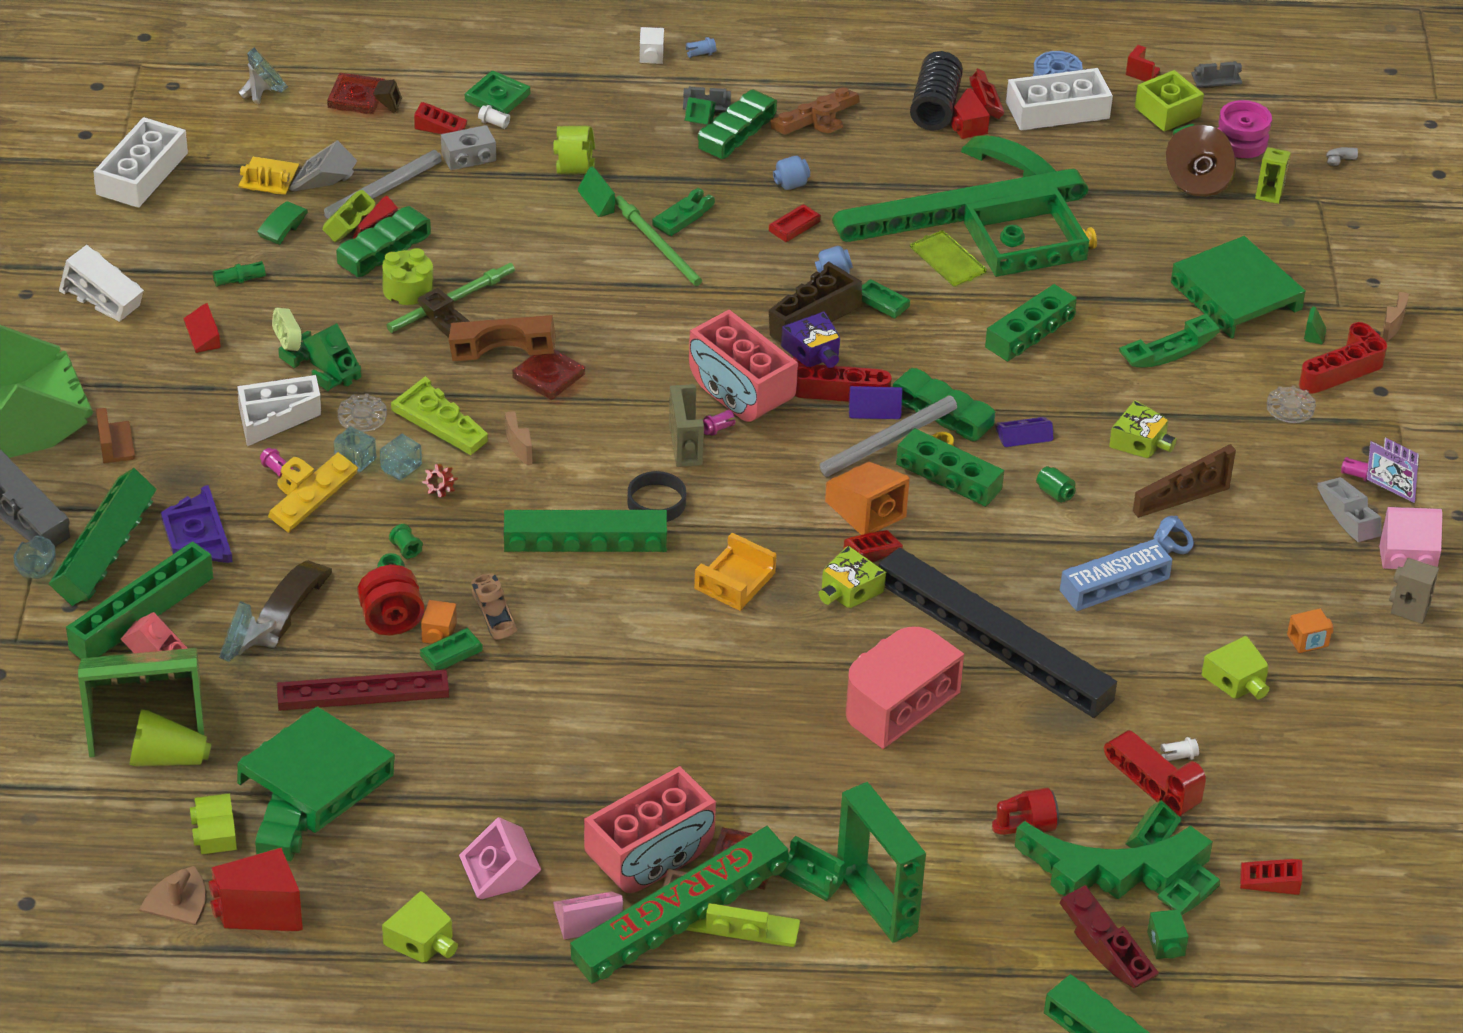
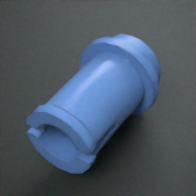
M706 37L702 41L686 43V50H689L687 55L689 58L703 54L712 55V53L716 52L715 40Z

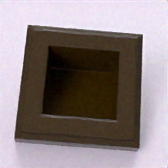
M395 79L378 82L373 93L374 97L392 113H395L402 100Z

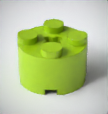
M586 125L557 126V140H554L553 144L554 154L559 156V160L556 163L557 174H586L589 167L595 166V158H592L593 150H595L593 128Z
M414 248L412 250L389 252L385 255L382 276L383 294L390 301L392 299L397 300L402 305L418 304V297L433 290V264L424 255L422 249Z

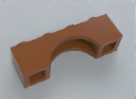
M553 315L451 323L449 334L452 361L476 360L486 351L501 346H516L525 350L528 355L552 354L555 350L556 341Z

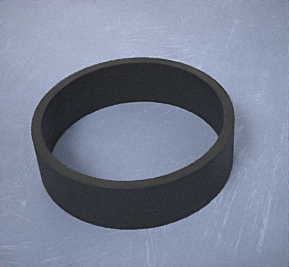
M651 471L640 474L628 486L629 510H667V522L674 520L683 513L686 507V487L678 477L667 472ZM664 485L676 490L682 498L672 507L649 509L635 502L632 495L645 486Z

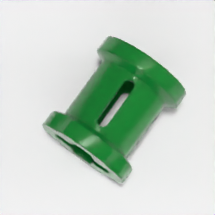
M399 524L391 530L389 540L393 545H397L401 549L400 553L405 559L414 558L420 554L423 542L412 535V529L409 525Z

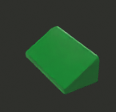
M593 166L589 167L578 187V192L598 217L615 213L614 191Z
M1160 800L1147 810L1125 844L1130 848L1155 844L1170 838L1182 819Z

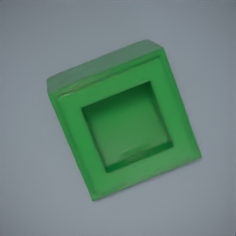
M1312 306L1307 320L1304 339L1306 342L1323 344L1326 326L1317 308Z

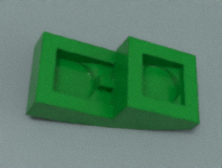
M286 201L269 215L257 233L260 237L280 245L290 229L296 231L307 215L308 210Z
M1196 863L1182 879L1177 876L1158 895V899L1173 910L1180 909L1181 915H1183L1211 895L1220 886V879Z

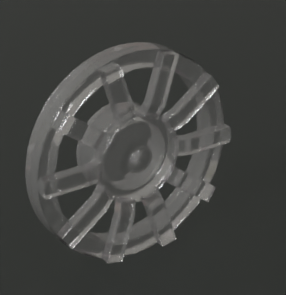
M1279 386L1278 389L1269 393L1267 409L1272 416L1281 421L1300 423L1313 416L1316 401L1307 390L1298 389L1296 386ZM1273 405H1280V407L1274 409ZM1301 408L1308 410L1309 412L1304 414Z
M369 394L351 395L350 398L342 401L338 408L339 422L345 428L352 431L366 432L380 427L387 418L385 404L379 397L369 396ZM375 411H382V415L375 413ZM345 414H352L345 419L343 418ZM373 417L378 418L377 421H372ZM353 419V421L356 423V425L350 423L349 421H351V420Z

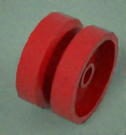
M380 566L369 571L361 579L357 587L358 599L362 607L365 623L371 631L377 634L388 636L402 634L413 629L421 621L425 613L424 602L419 592L417 579L413 572L404 566Z

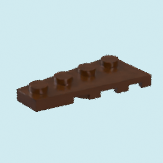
M1229 444L1136 491L1133 505L1134 514L1139 518L1228 490L1230 488L1236 454L1235 448Z

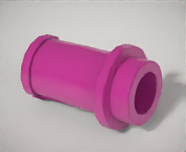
M726 410L715 416H705L703 420L704 434L713 436L719 430L734 426L735 419L728 420L733 418L734 414L730 410Z
M265 449L260 455L261 464L266 468L269 467L281 478L283 476L281 468L287 462L279 455L277 449Z
M1345 457L1341 473L1363 478V481L1367 482L1368 463Z

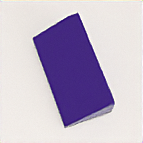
M850 386V418H901V387Z
M1045 417L995 424L996 431L1004 447L1053 440V424Z

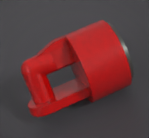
M1047 787L1023 791L1021 794L998 802L996 819L992 822L993 832L1000 835L1016 833L1017 827L1024 821L1042 832L1055 831L1059 824V810L1055 794ZM1021 811V815L1010 816L1012 812Z

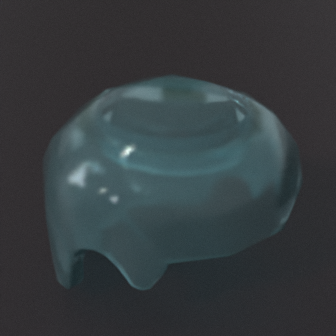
M39 535L34 536L30 542H21L13 556L15 569L26 578L39 579L47 576L56 564L55 545L50 539Z

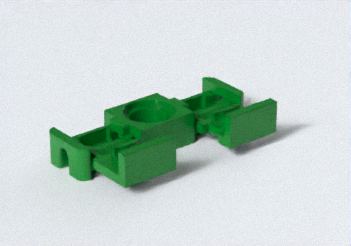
M311 331L301 334V341L310 337ZM304 341L301 342L298 351L284 350L282 346L278 348L279 358L293 368L298 367L304 359L307 361L310 358V363L324 372H318L313 369L311 371L312 376L316 375L318 385L327 391L336 387L342 381L343 386H349L352 384L353 379L358 380L362 377L360 369L339 381L315 364Z

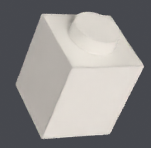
M641 27L640 63L663 64L664 28Z

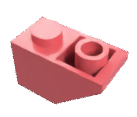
M154 612L136 620L121 638L133 653L188 649Z

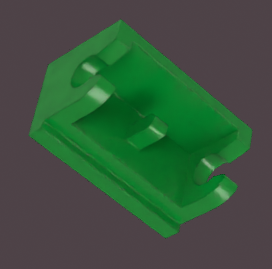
M795 836L790 843L788 866L779 876L827 902L843 884L845 862Z

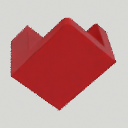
M1137 45L1129 54L1126 67L1127 76L1144 82L1157 77L1160 73V68L1156 67L1154 62L1145 59L1146 47Z

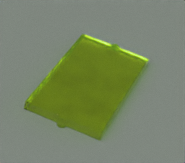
M943 230L929 236L925 235L924 238L910 244V248L953 287L966 281H972L973 278L986 273L987 269Z

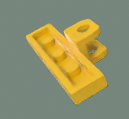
M337 452L313 473L314 468L304 460L292 457L282 466L281 473L283 476L277 482L278 487L287 496L270 510L268 517L289 533L355 476L358 467ZM291 467H297V468H299L300 471L297 472V471L292 470V469H290V468H291Z

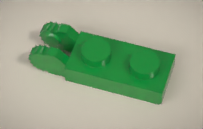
M695 188V190L689 193L688 197L683 198L652 219V226L669 236H673L711 209L715 203V198L709 194L703 197L704 191L700 188Z

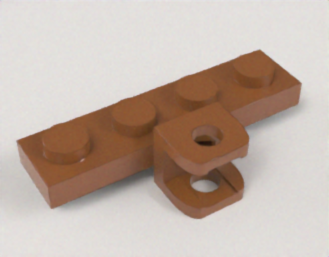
M845 87L838 88L834 93L820 96L811 103L801 104L795 110L780 113L778 117L770 120L771 129L786 135L814 123V129L823 133H832L843 128V122L836 118L835 113L859 103V93Z

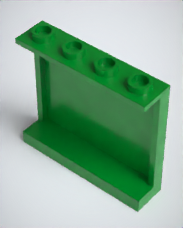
M1245 236L1173 263L1171 276L1173 286L1200 309L1203 314L1207 313L1220 330L1231 339L1234 338L1236 325L1285 305L1294 313L1303 308L1306 290Z
M317 706L307 714H303L290 726L283 728L273 738L263 742L253 752L243 756L237 765V784L242 785L250 778L306 813V828L316 833L393 777L395 754Z

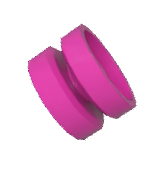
M1237 100L1229 102L1222 107L1219 115L1218 129L1228 137L1235 157L1253 158L1264 153L1268 147L1272 116L1269 110L1259 103L1249 100Z

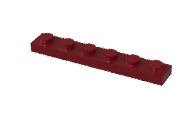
M447 670L277 682L278 711L309 709L317 706L322 708L449 698Z

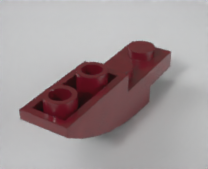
M1086 885L1061 898L1059 904L1077 926L1074 931L1076 936L1114 976L1132 988H1136L1158 976L1159 972L1124 926L1118 928Z

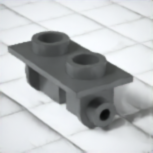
M1236 61L1220 63V69L1217 70L1216 63L1199 64L1194 68V72H1191L1197 88L1242 84L1238 74L1242 71V65Z
M689 86V88H684L683 110L687 108L688 97L716 102L715 112L717 113L726 112L727 108L731 105V91H727V88H710V95H705L704 87Z

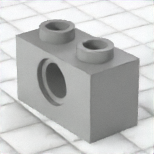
M487 125L441 134V154L450 170L496 161V141Z

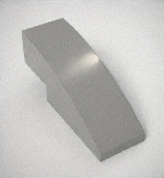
M1341 477L1318 483V490L1339 524L1357 542L1382 536L1381 516L1368 507L1367 496Z

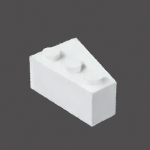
M85 245L66 260L59 292L63 294L70 292L78 296L77 301L81 303L88 301L96 305L95 310L119 322L140 306L144 292L136 282L131 281L117 267L110 264L100 253L94 251L88 245Z
M316 375L238 386V404L247 446L321 415L320 391Z

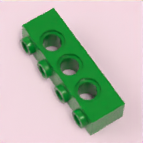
M1056 284L1051 285L989 326L986 332L985 348L1005 361H1010L1014 357L1021 355L1032 345L1037 344L1048 334L1054 333L1057 328L1066 322H1070L1076 314L1077 298Z
M916 428L898 444L896 465L985 507L1003 488V469Z

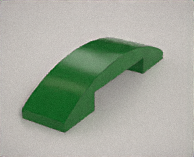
M974 136L961 148L962 153L982 161L988 155L1024 170L1023 177L1056 171L1047 161L1032 150L1001 137Z
M1206 313L1186 321L1184 330L1145 344L1142 339L1120 347L1119 352L1132 367L1159 366L1180 359L1199 349L1220 332V328Z

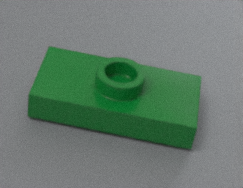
M872 279L862 285V302L894 319L910 307V299Z
M465 628L420 649V657L433 671L443 670L483 651V644L469 628Z

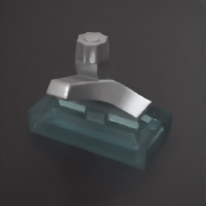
M255 47L247 53L250 79L239 91L245 100L252 96L253 102L260 104L261 95L264 90L271 91L273 89L282 92L288 87L279 73Z
M240 601L231 620L219 658L231 661L235 656L241 655L243 651L253 645L275 648L279 637L270 632L276 628L277 622L272 620L263 624L256 623L255 617L252 616L251 605Z

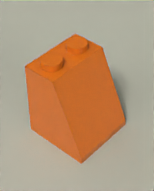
M867 462L827 481L825 502L860 535L877 532L906 517L910 478L897 471Z

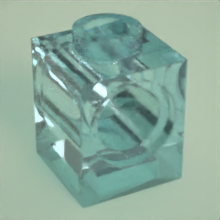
M350 426L335 438L334 452L335 454L337 452L342 454L358 467V472H361L376 459V440L374 437Z
M400 434L380 449L381 469L399 481L422 465L421 445L406 435Z

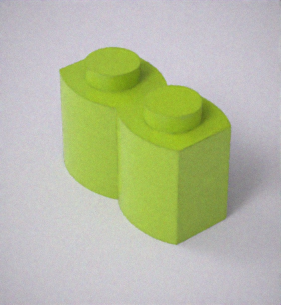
M364 190L357 191L324 223L322 230L334 242L341 241L373 210L375 201Z
M230 793L196 797V807H190L191 824H198V828H192L194 846H200L201 854L237 850Z

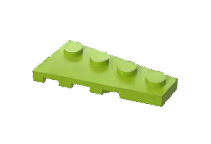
M426 376L391 402V411L469 455H472L488 442V433L469 416H464L460 412V408L454 402L450 403L439 388L435 389Z

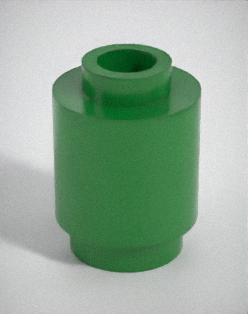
M1046 466L1037 475L1036 483L1039 485V488L1058 502L1068 501L1074 496L1076 492L1075 481L1057 468Z

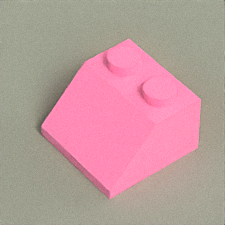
M1388 507L1379 545L1383 568L1397 569L1398 566L1403 567L1407 558L1438 567L1442 541V509Z
M499 817L459 855L474 892L479 899L522 889L541 871L523 828Z

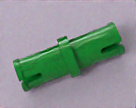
M263 261L247 265L235 264L231 268L213 271L216 287L236 282L242 284L246 280L266 276Z

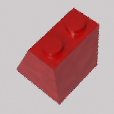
M282 848L211 867L213 880L208 881L211 896L215 900H211L210 904L214 917H220L224 928L296 932L303 930L300 890Z

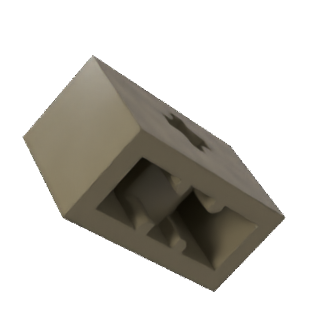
M1407 558L1403 567L1398 566L1393 582L1397 583V586L1393 587L1389 601L1393 602L1391 614L1422 624L1431 606L1439 568L1411 558Z

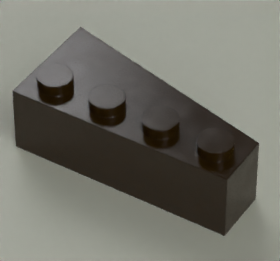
M828 261L823 265L824 270L813 273L807 284L801 283L796 287V293L785 296L769 310L770 336L781 342L782 327L822 312L826 313L832 323L862 307V281Z

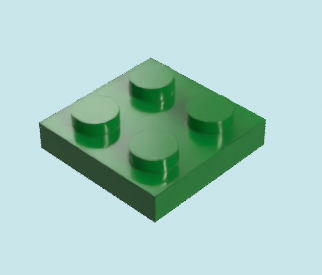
M492 70L465 93V101L480 108L483 105H490L492 109L508 114L531 94V87Z

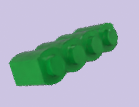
M754 89L744 93L739 101H736L727 108L726 112L716 116L711 124H708L699 131L697 137L699 141L698 148L720 159L727 158L749 136L757 133L762 125L769 123L774 118L777 112V100Z
M411 206L403 207L396 211L392 217L379 221L374 228H368L360 232L355 239H350L340 244L336 250L337 264L356 277L365 276L375 266L383 265L387 253L407 250L412 244L425 240L431 234L430 219Z
M910 368L893 383V387L902 388V406L913 408L916 412L947 396H952L957 403V408L935 421L946 429L955 430L967 440H979L994 426L996 411L984 402L973 400L967 393L952 389L941 380L932 379L920 369Z
M273 793L256 836V855L282 848L286 860L291 862L295 853H300L301 835L303 831H308L306 828L307 814Z

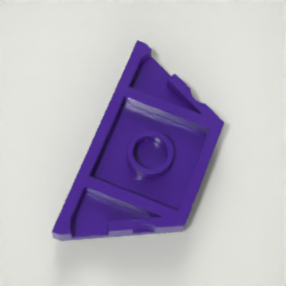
M209 485L202 487L201 494L191 499L187 496L180 500L177 505L170 506L161 512L162 523L172 554L193 541L211 554L212 561L233 562L232 553Z

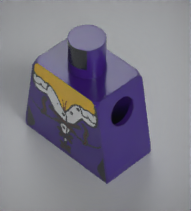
M822 312L783 326L781 347L807 367L824 363L828 368H831L839 361L840 336L826 313Z

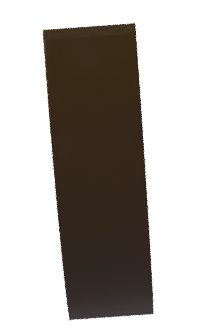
M309 560L297 565L284 577L271 594L256 623L263 624L275 620L277 622L276 628L270 633L279 637V641L291 626V616L313 588L318 590L331 575L332 568Z

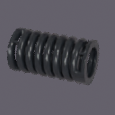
M936 51L928 54L922 62L910 107V115L914 123L925 130L943 129L952 119L963 75L962 63L955 55L949 52Z

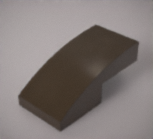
M438 287L418 297V303L424 312L448 338L451 323L470 322L454 309V300Z

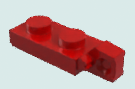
M977 68L976 72L969 78L970 85L989 115L1000 119L1004 115V110L995 86L988 82L985 72Z

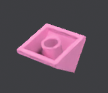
M612 891L553 902L564 940L580 937L623 911L622 895Z

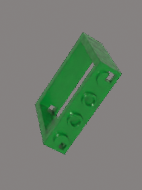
M1057 187L968 203L965 206L964 224L995 277L1087 260L1090 240ZM1052 214L1068 241L1000 254L984 226Z
M867 781L842 792L837 858L845 862L843 880L891 942L895 943L903 938H910L918 932L926 852ZM870 832L897 864L894 895L868 864Z

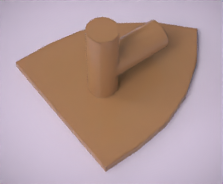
M195 866L181 869L160 881L146 896L139 911L196 925L205 905L206 891L203 879Z

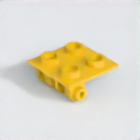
M253 156L249 164L240 168V175L243 177L238 187L286 195L300 165L299 163Z

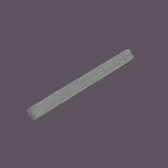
M432 150L360 190H364L374 199L439 164L442 161L441 154L436 150ZM354 193L324 209L325 217L329 219Z
M947 396L821 462L819 465L821 472L825 477H828L908 435L914 428L919 429L954 411L957 408L955 399L952 396Z

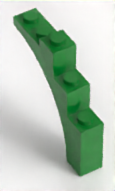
M1026 821L1017 827L1015 847L1020 853L1027 855L1039 864L1044 871L1052 874L1050 885L1059 894L1066 896L1085 885L1089 889L1096 883L1103 891L1110 893L1116 899H1120L1141 881L1150 890L1160 894L1177 876L1182 879L1196 863L1204 866L1209 862L1213 841L1192 826L1187 827L1175 836L1155 844L1125 849L1093 848L1065 842L1043 833Z

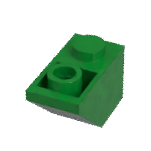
M338 323L303 340L315 364L339 381L361 369Z

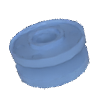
M1046 52L1036 58L1033 76L1083 70L1082 62L1078 57L1068 52Z

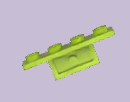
M709 903L707 918L697 920L689 925L686 930L795 947L800 920L769 915L767 912Z

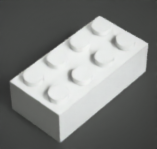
M1093 68L1009 79L1006 103L1019 129L1031 130L1034 128L1109 119L1113 95L1099 69Z
M143 117L93 171L96 195L139 208L188 154L186 130Z

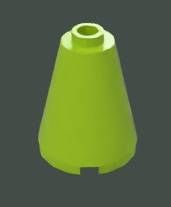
M141 709L129 765H201L202 759L208 760L212 743L206 742L207 736L154 712Z

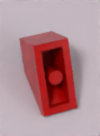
M972 88L966 89L954 106V115L951 119L952 129L958 133L961 139L988 134L990 115Z

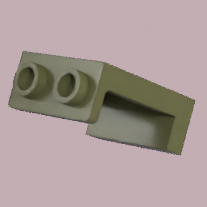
M695 384L670 386L669 429L676 467L703 465L704 424L703 419H696Z

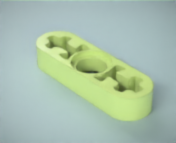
M275 308L272 318L275 334L284 350L298 351L301 345V329L290 309Z

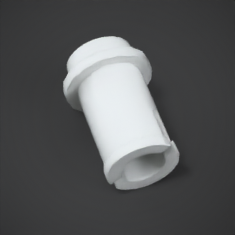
M483 105L479 111L478 119H481L482 123L489 122L505 129L509 124L510 115L494 110L490 105Z
M1186 737L1185 741L1161 744V751H1173L1161 754L1167 761L1182 758L1193 760L1194 756L1199 755L1196 739Z

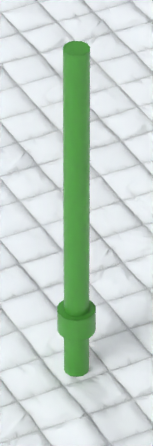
M617 196L615 204L623 211V216L629 222H633L694 286H699L702 283V279L640 216V211L634 205L629 204L622 196Z
M508 263L498 269L493 268L485 272L482 277L447 295L455 302L487 285L492 286L500 282L501 278L515 272L514 265ZM420 307L388 323L387 329L392 333L427 316V314Z

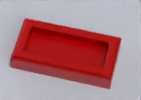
M802 204L769 224V232L784 242H788L821 221V215L805 204Z

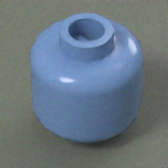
M799 156L779 160L776 163V170L773 171L775 183L777 185L781 184L785 190L805 185L810 177L808 163Z
M834 246L820 251L818 254L819 261L815 262L818 272L824 270L823 265L828 261L849 274L850 269L853 268L848 250H843L841 246Z

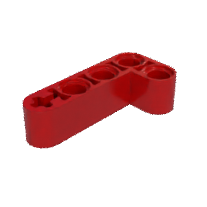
M1355 322L1351 324L1346 346L1306 360L1302 364L1299 388L1303 392L1314 394L1380 370L1384 365L1386 356V341L1366 323Z
M793 356V359L798 362L795 397L849 402L850 386L891 387L892 376L886 370L844 366L828 368L826 365L807 367Z
M1130 730L1125 731L1104 745V753L1107 759L1156 802L1162 800L1178 816H1181L1202 802L1206 776L1198 763L1190 761L1177 769Z

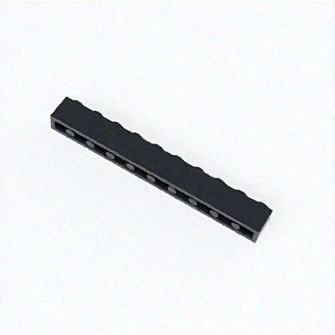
M899 547L879 563L878 567L886 572L885 588L1092 718L1097 717L1115 700L1117 681L1111 676L1046 638L1043 634L1033 630L1022 621L1012 617L978 594L960 585L957 581L939 572L936 568L918 559L913 554Z

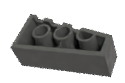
M0 449V519L43 553H46L70 538V521L67 515L60 511Z

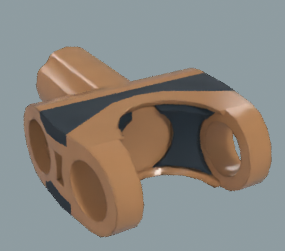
M487 573L471 581L473 587L472 596L482 611L488 631L493 639H502L516 633L517 627L506 604L501 583L496 575Z

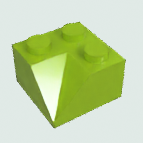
M1173 70L1138 84L1135 108L1165 132L1201 117L1204 93Z

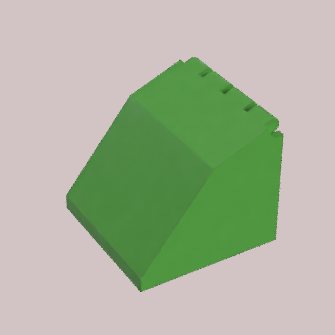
M0 325V449L8 458L55 446L88 423L87 418L92 416L93 410L66 351L60 352V346Z
M197 648L81 658L78 667V680L89 757H95L92 688L112 685V678H117L118 684L134 682L140 684V676L144 675L146 683L169 679L168 673H174L175 679L190 677L193 680L198 733L204 735Z

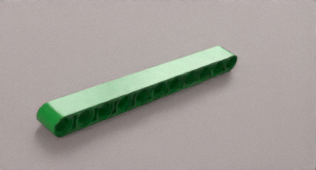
M1066 169L844 209L835 213L832 223L842 241L852 242L964 221L965 206L968 203L1057 187L1065 202L1076 201L1086 196L1088 186L1078 170Z

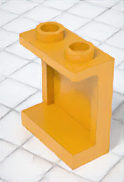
M731 533L728 536L727 548L708 567L701 563L695 569L694 589L741 611L776 573L777 555L767 548Z

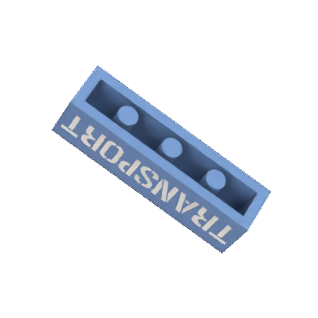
M1153 539L1062 571L1060 592L1072 607L1079 611L1169 579L1172 558L1157 540Z

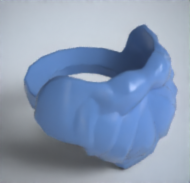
M1178 516L1164 518L1154 534V539L1157 540L1167 553L1173 551L1178 554H1186L1193 548V537L1184 527L1183 522L1178 519ZM1170 531L1183 532L1188 539V545L1184 547L1177 545L1167 536Z

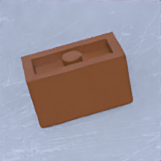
M96 409L103 463L134 460L135 453L130 422L109 423L107 409Z

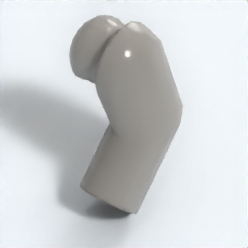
M1347 147L1332 149L1327 152V163L1330 166H1338L1340 159L1357 160L1358 149Z

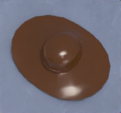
M1194 125L1178 131L1168 142L1166 149L1167 167L1173 181L1183 192L1193 196L1206 197L1220 193L1232 182L1236 170L1235 154L1228 137L1221 130L1212 126Z

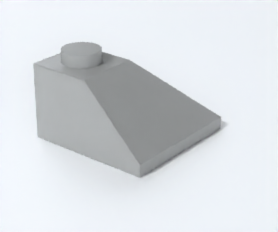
M337 140L306 161L289 189L291 191H299L333 185L341 179L346 181L354 173L352 168L357 160Z

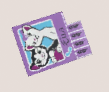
M1385 438L1384 447L1371 441L1367 480L1415 503L1419 454Z

